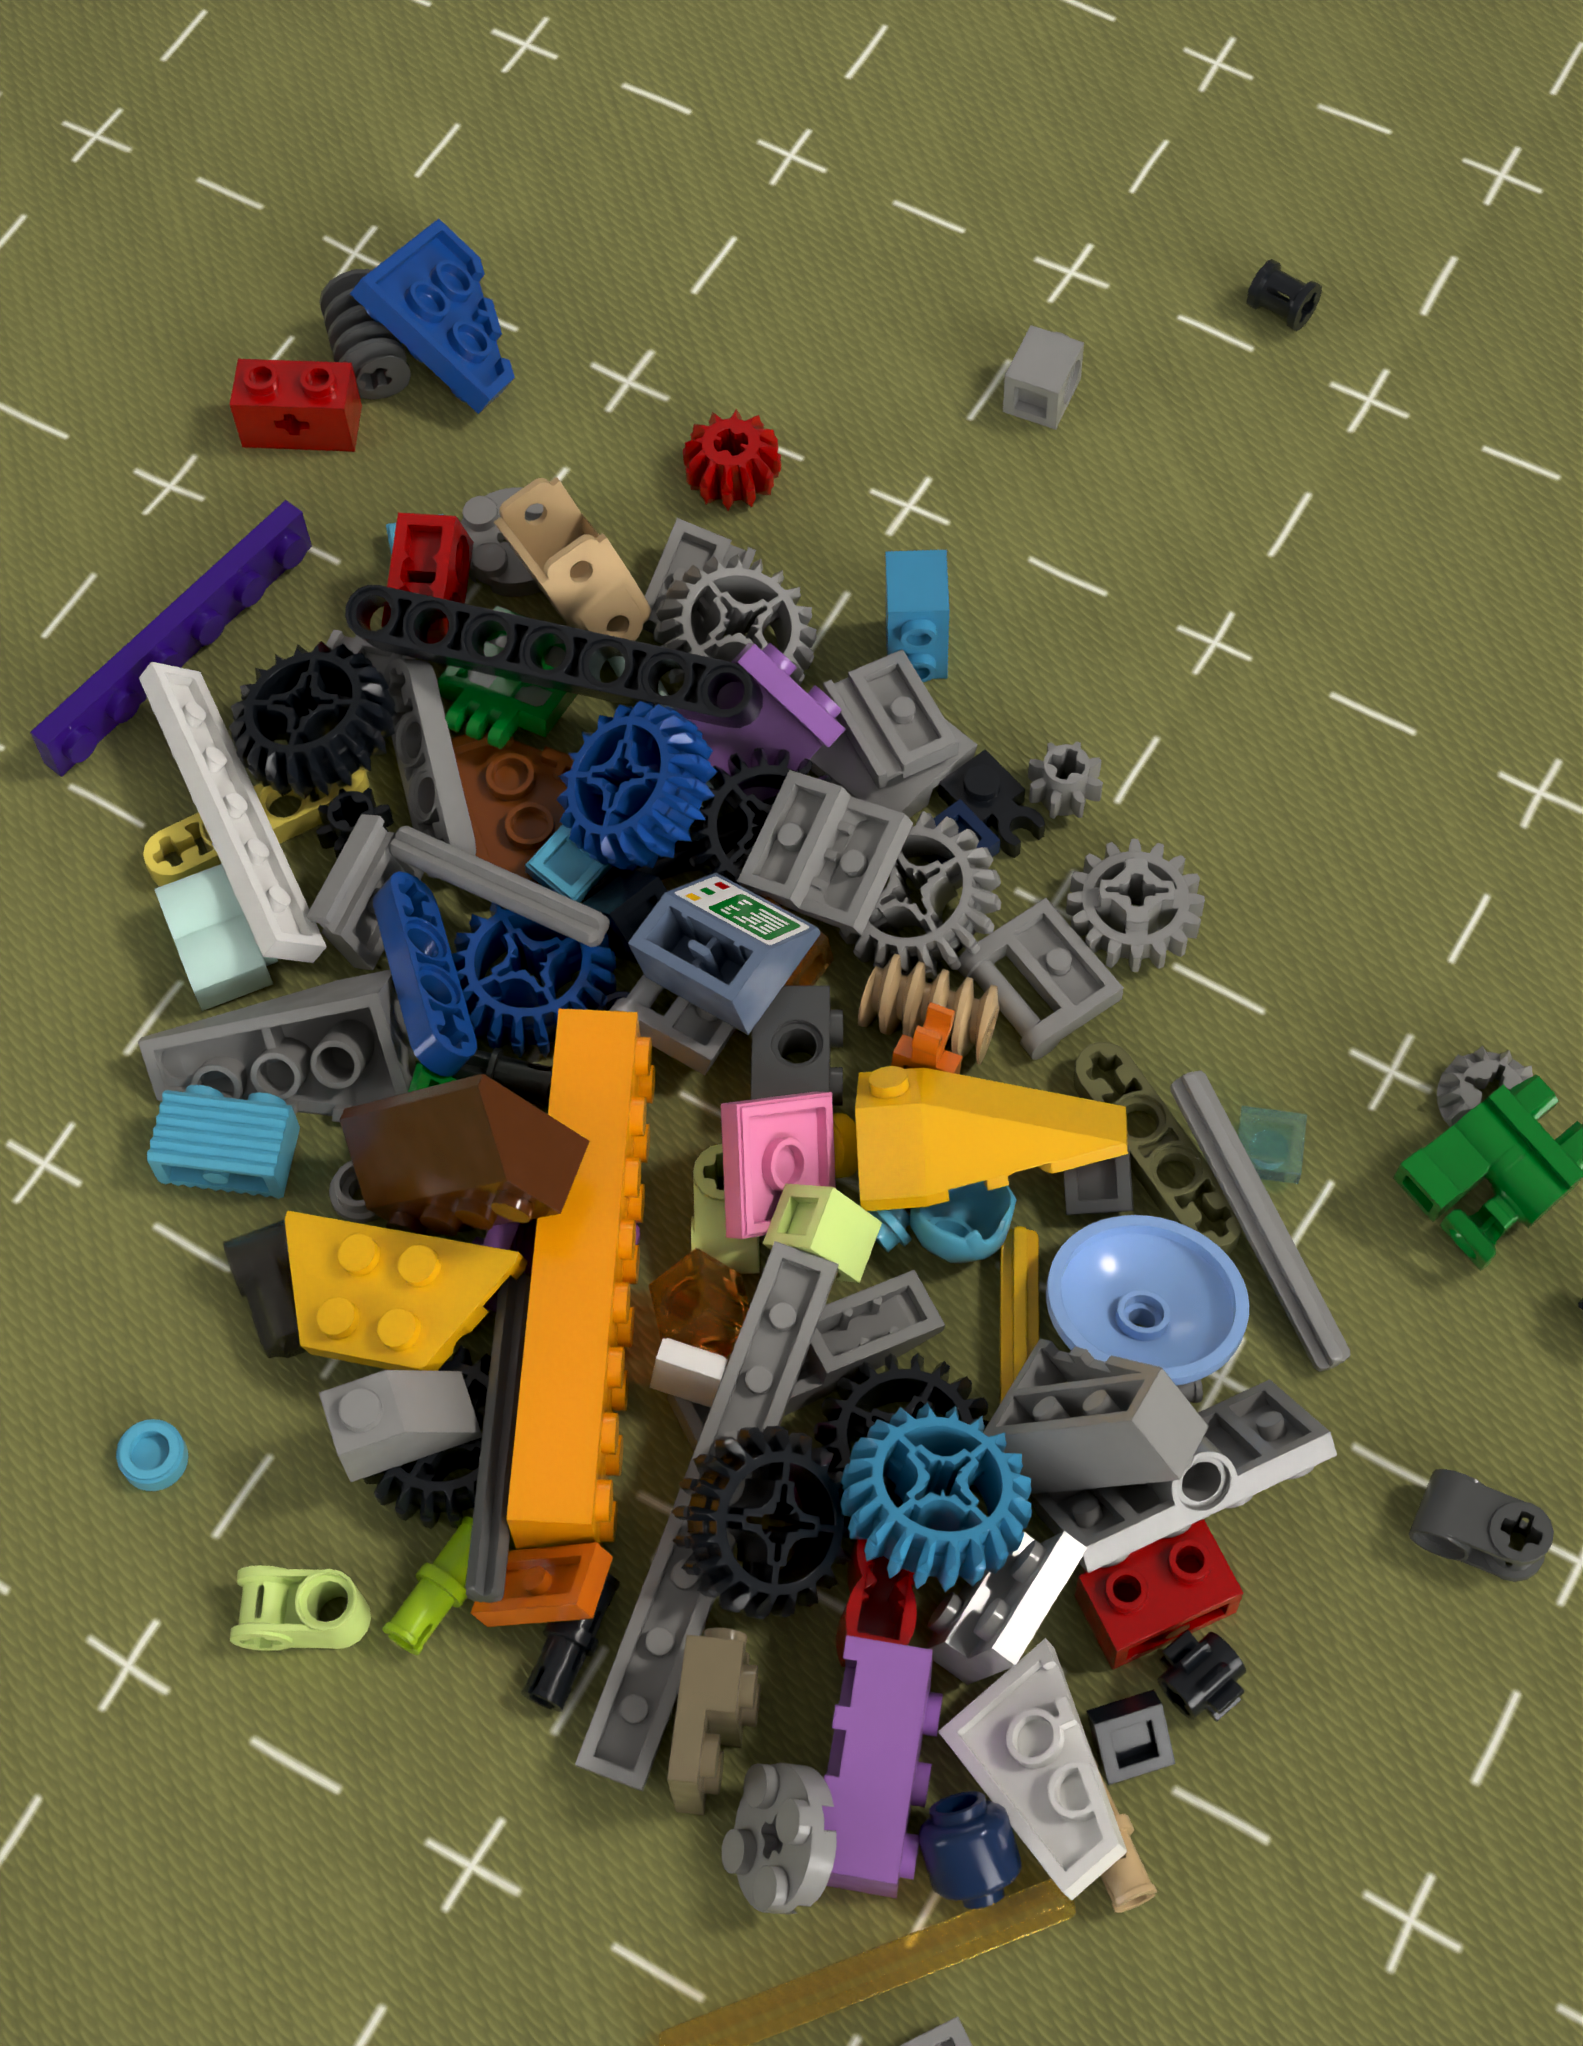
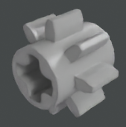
M1077 741L1073 745L1062 744L1056 746L1052 742L1047 743V754L1044 761L1038 759H1030L1028 778L1032 781L1029 794L1030 802L1038 803L1042 801L1052 819L1057 815L1067 816L1072 814L1078 818L1083 817L1086 799L1091 801H1100L1103 782L1098 779L1101 769L1100 757L1089 759L1088 755L1081 749V743Z

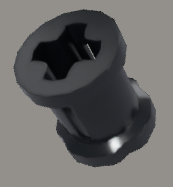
M1271 259L1255 275L1247 293L1246 304L1255 310L1261 307L1270 310L1286 319L1289 328L1298 331L1305 326L1314 313L1321 297L1322 286L1315 281H1310L1306 284L1281 271V264Z

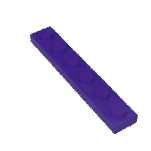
M287 500L281 503L40 722L30 734L44 764L62 777L76 763L86 760L94 752L97 744L117 725L131 719L139 709L140 704L147 699L139 677L150 662L182 668L204 645H209L217 640L224 627L246 607L256 604L263 596L266 588L287 569L296 567L303 560L306 552L312 547L303 512Z

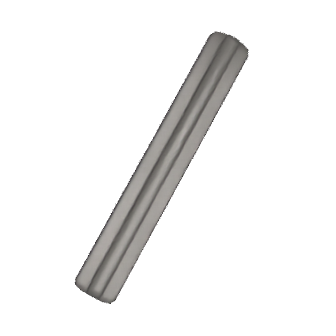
M400 827L396 831L395 838L390 843V853L392 856L397 857L398 860L587 946H599L609 929V919L601 912L412 827Z

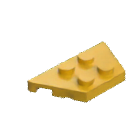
M287 1211L284 1219L300 1346L311 1355L388 1370L438 1371L453 1354L456 1342L465 1334L471 1333L487 1315L488 1311L483 1307L510 1275L517 1280L525 1271L528 1262L516 1251L299 1212Z

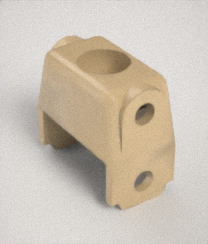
M557 477L550 482L545 478H537L501 504L499 508L501 517L495 520L494 524L567 626L633 641L639 637L643 624L651 616V609L646 598L607 537L603 533L601 535L597 533ZM538 503L543 505V513L538 519L534 521L525 520V512L529 506Z

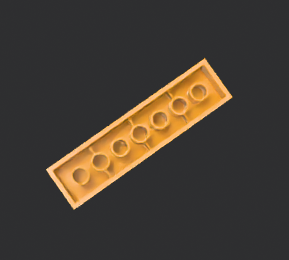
M560 1008L558 1010L548 1115L590 1142L561 1214L537 1218L506 1517L516 1550L598 1542L603 1547V1542L614 1543L616 1539L618 1503L613 1501V1480H609V1476H621L623 1463V1435H619V1413H615V1411H626L628 1403L629 1371L624 1370V1347H632L634 1335V1307H630V1284L637 1285L639 1276L640 1247L635 1245L636 1223H643L645 1207V1184H641V1163H648L650 1124H646L647 1103L653 1104L655 1092V1065H651L652 1040L651 1037H641L638 1012Z

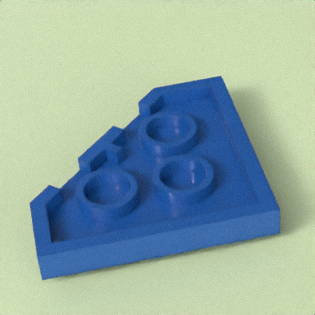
M438 218L361 278L350 295L365 308L372 319L384 325L399 339L416 360L424 363L446 383L459 400L467 403L479 414L507 388L515 376L510 360L501 358L497 340L502 335L493 300L485 298L482 293L479 281L485 273L481 259Z

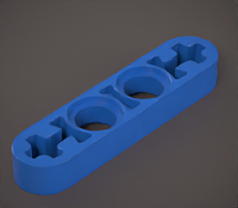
M399 871L393 873L374 895L373 907L414 1055L431 1072L440 1076L450 1077L455 1075L475 1054L477 1041L437 901L432 891L420 879L409 873Z

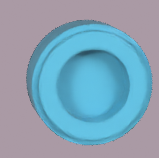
M149 1419L134 1424L122 1435L117 1446L116 1459L121 1472L134 1487L145 1491H159L173 1485L182 1476L188 1463V1449L182 1436L173 1425L163 1420Z

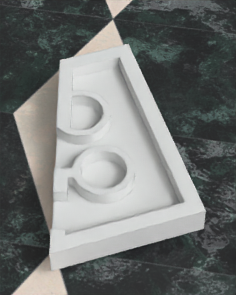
M1045 1638L938 1732L991 1801L1002 1805L1006 1809L1012 1828L1059 1889L1069 1899L1073 1900L1126 1854L1127 1849L1055 1648Z

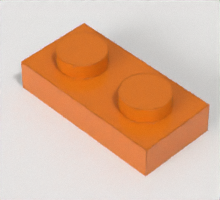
M598 1542L508 1551L504 1597L501 1601L494 1603L475 1601L471 1614L486 1627L593 1619L613 1556Z

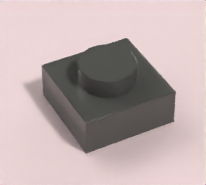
M1129 1145L1128 1154L1063 1171L1066 1215L1134 1211Z

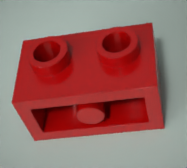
M1202 1519L1193 1523L1187 1531L1178 1536L1159 1539L1130 1553L1124 1561L1117 1565L1100 1567L1090 1573L1083 1568L1085 1573L1078 1576L1074 1595L1109 1665L1114 1670L1172 1643L1186 1630L1193 1633L1236 1613L1243 1596V1591L1207 1523Z

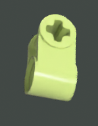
M722 1144L710 1146L701 1152L694 1165V1216L691 1217V1250L694 1276L760 1273L759 1236L746 1239L726 1237L724 1190L717 1189L719 1177L724 1176Z
M264 1565L248 1566L238 1570L237 1584L243 1588L239 1624L232 1627L230 1632V1642L236 1646L262 1651H278L288 1648L343 1649L359 1642L368 1631L371 1621L370 1607L351 1578L341 1571L333 1569H286ZM337 1597L348 1598L346 1610L340 1617L328 1622L319 1621L321 1608L326 1602Z

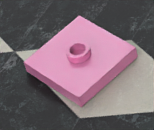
M815 1091L721 1103L727 1238L746 1239L766 1235L785 1184L836 1188L832 1092Z

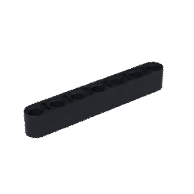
M366 585L357 589L350 596L346 604L345 618L348 627L373 647L390 653L633 707L639 701L654 705L659 704L664 708L668 706L682 714L684 718L727 728H742L750 725L759 716L763 707V695L760 686L742 666L729 661L381 585ZM390 606L391 617L389 622L382 629L372 631L370 621L373 613L378 608ZM448 618L449 630L446 636L437 643L428 644L427 632L430 626L436 620ZM497 631H506L507 643L504 649L495 656L486 657L484 646L487 638ZM554 644H565L566 655L563 662L551 670L543 669L542 657L544 652ZM614 656L624 657L625 669L622 675L615 681L602 683L600 680V669L603 663ZM672 669L683 670L685 675L681 689L670 696H661L658 691V683L661 677ZM731 682L743 683L744 696L741 702L730 709L718 708L717 695L720 689Z

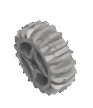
M738 554L729 559L726 568L713 556L710 560L706 561L703 571L692 565L685 571L682 581L676 579L675 582L671 583L666 593L667 599L661 601L656 613L660 623H657L654 630V641L663 644L661 647L731 662L748 643H754L763 650L768 645L763 633L766 627L770 625L776 635L779 651L797 667L790 677L800 686L805 677L804 670L809 669L814 659V651L810 648L816 640L817 629L807 626L812 618V607L796 606L801 597L800 587L785 590L781 586L784 580L783 570L774 573L770 578L762 573L763 564L761 559L754 562L750 569L743 568ZM696 610L703 617L702 626L708 634L704 644L701 646L697 643L691 627V614ZM672 669L669 673L670 684L684 681V671Z
M922 811L916 825L912 826L890 873L889 883L881 892L862 936L843 929L839 931L846 944H856L853 952L861 962L866 963L874 959V967L884 968L895 953L901 957L902 975L908 976L917 962L920 961L925 963L926 977L935 980L938 972L937 962L945 960L952 970H959L961 964L956 955L958 951L965 948L971 954L978 953L980 946L973 935L976 932L981 934L993 933L995 926L985 914L1001 910V901L998 895L991 892L1000 886L1001 880L996 870L988 869L993 862V857L986 847L977 848L979 840L972 830L966 829L958 833V825L954 819L948 816L936 826L932 815ZM937 855L949 861L941 864L937 860L926 866H916L909 863L907 859L916 856ZM907 878L911 879L916 889H921L923 896L921 900L927 909L926 915H923L916 903L912 904V899L909 895L912 892L906 883ZM963 886L957 908L951 917L943 923L942 915L946 904L958 896L957 889ZM906 926H918L924 929L926 934L902 938L888 935L883 931L890 927L897 931Z

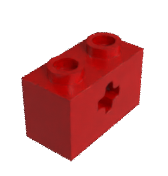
M238 359L229 405L242 448L355 452L362 403L352 363Z

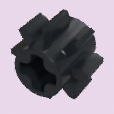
M342 788L339 789L338 795L330 802L329 806L320 805L318 807L324 826H321L316 832L322 849L334 847L336 858H338L361 814L381 816L385 821L383 827L387 832H389L387 827L391 826L394 821L388 804L376 807L372 789L367 788L361 793L357 791L346 792Z
M1186 1630L1162 1651L1164 1656L1160 1658V1662L1167 1670L1157 1678L1158 1684L1169 1701L1187 1718L1194 1720L1200 1713L1206 1710L1217 1722L1241 1701L1240 1696L1244 1693V1690L1236 1681L1246 1673V1668L1233 1648L1216 1633L1209 1632L1198 1642L1190 1631Z

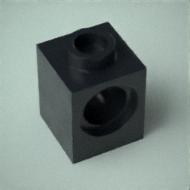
M627 869L582 904L601 912L609 919L610 925L607 931L609 939L608 948L615 953V956L638 964L628 942L664 893L668 891L658 876Z

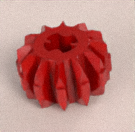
M735 409L730 419H721L712 412L709 426L694 424L691 440L685 442V448L683 449L686 480L691 490H700V496L706 505L719 498L722 499V503L727 511H729L734 501L742 500L752 508L756 500V494L771 495L774 479L779 477L782 467L781 455L778 454V439L774 434V429H764V424L761 422L759 415L743 421L737 409Z

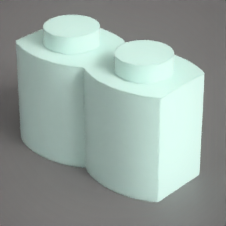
M222 864L154 889L187 977L202 1011L273 984L266 966L274 964L278 960L277 958L263 957Z

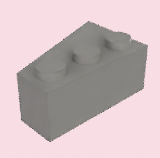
M1040 1338L983 1433L990 1437L1005 1432L1007 1445L1004 1453L1022 1454L1023 1468L1020 1475L1031 1478L1030 1485L1032 1491L1030 1494L1180 1480L1182 1475L1191 1466L1194 1460V1453L1209 1426L1162 1367L1112 1355L1104 1362L1094 1359L1087 1349L1074 1347L1070 1353L1059 1351L1052 1341Z

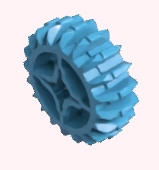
M928 1402L919 1409L916 1419L900 1407L896 1414L892 1415L890 1424L877 1419L875 1424L869 1428L867 1438L860 1437L859 1441L854 1444L850 1455V1463L845 1465L841 1479L842 1489L844 1490L841 1499L842 1514L851 1517L848 1526L850 1539L867 1540L864 1548L866 1561L882 1556L889 1560L887 1566L889 1579L900 1573L902 1569L914 1573L913 1580L916 1589L926 1583L928 1576L937 1577L945 1592L955 1585L958 1575L973 1587L977 1581L982 1579L985 1570L996 1574L998 1570L1004 1567L1008 1555H1012L1014 1551L1019 1549L1025 1535L1023 1529L1027 1527L1032 1515V1503L1028 1501L1032 1491L1030 1485L1031 1478L1020 1475L1023 1468L1022 1454L1004 1453L1007 1445L1005 1432L990 1437L983 1433L984 1424L982 1416L969 1425L959 1421L956 1405L946 1413L945 1418L936 1417ZM885 1476L896 1484L894 1492L903 1502L899 1508L894 1505L886 1491L883 1480ZM973 1484L985 1501L988 1517L977 1508L979 1500L970 1490Z

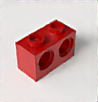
M398 513L387 587L465 604L474 542L458 518L451 515ZM384 606L382 628L389 622L391 617L390 606ZM448 618L436 620L430 626L427 632L428 644L437 643L446 636L449 630Z

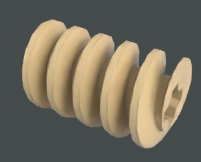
M895 953L884 968L875 966L862 995L858 1013L859 1026L867 1028L878 1016L881 1033L891 1035L903 1022V1034L913 1038L917 1026L923 1027L927 1007L932 1002L955 1011L954 1022L948 1040L951 1037L952 1052L963 1056V1059L973 1046L976 1045L977 1064L981 1065L990 1045L999 1013L998 986L991 984L983 996L977 999L974 998L973 978L966 977L955 992L950 990L949 971L942 969L932 984H930L925 979V963L920 961L917 962L908 976L901 974V957Z

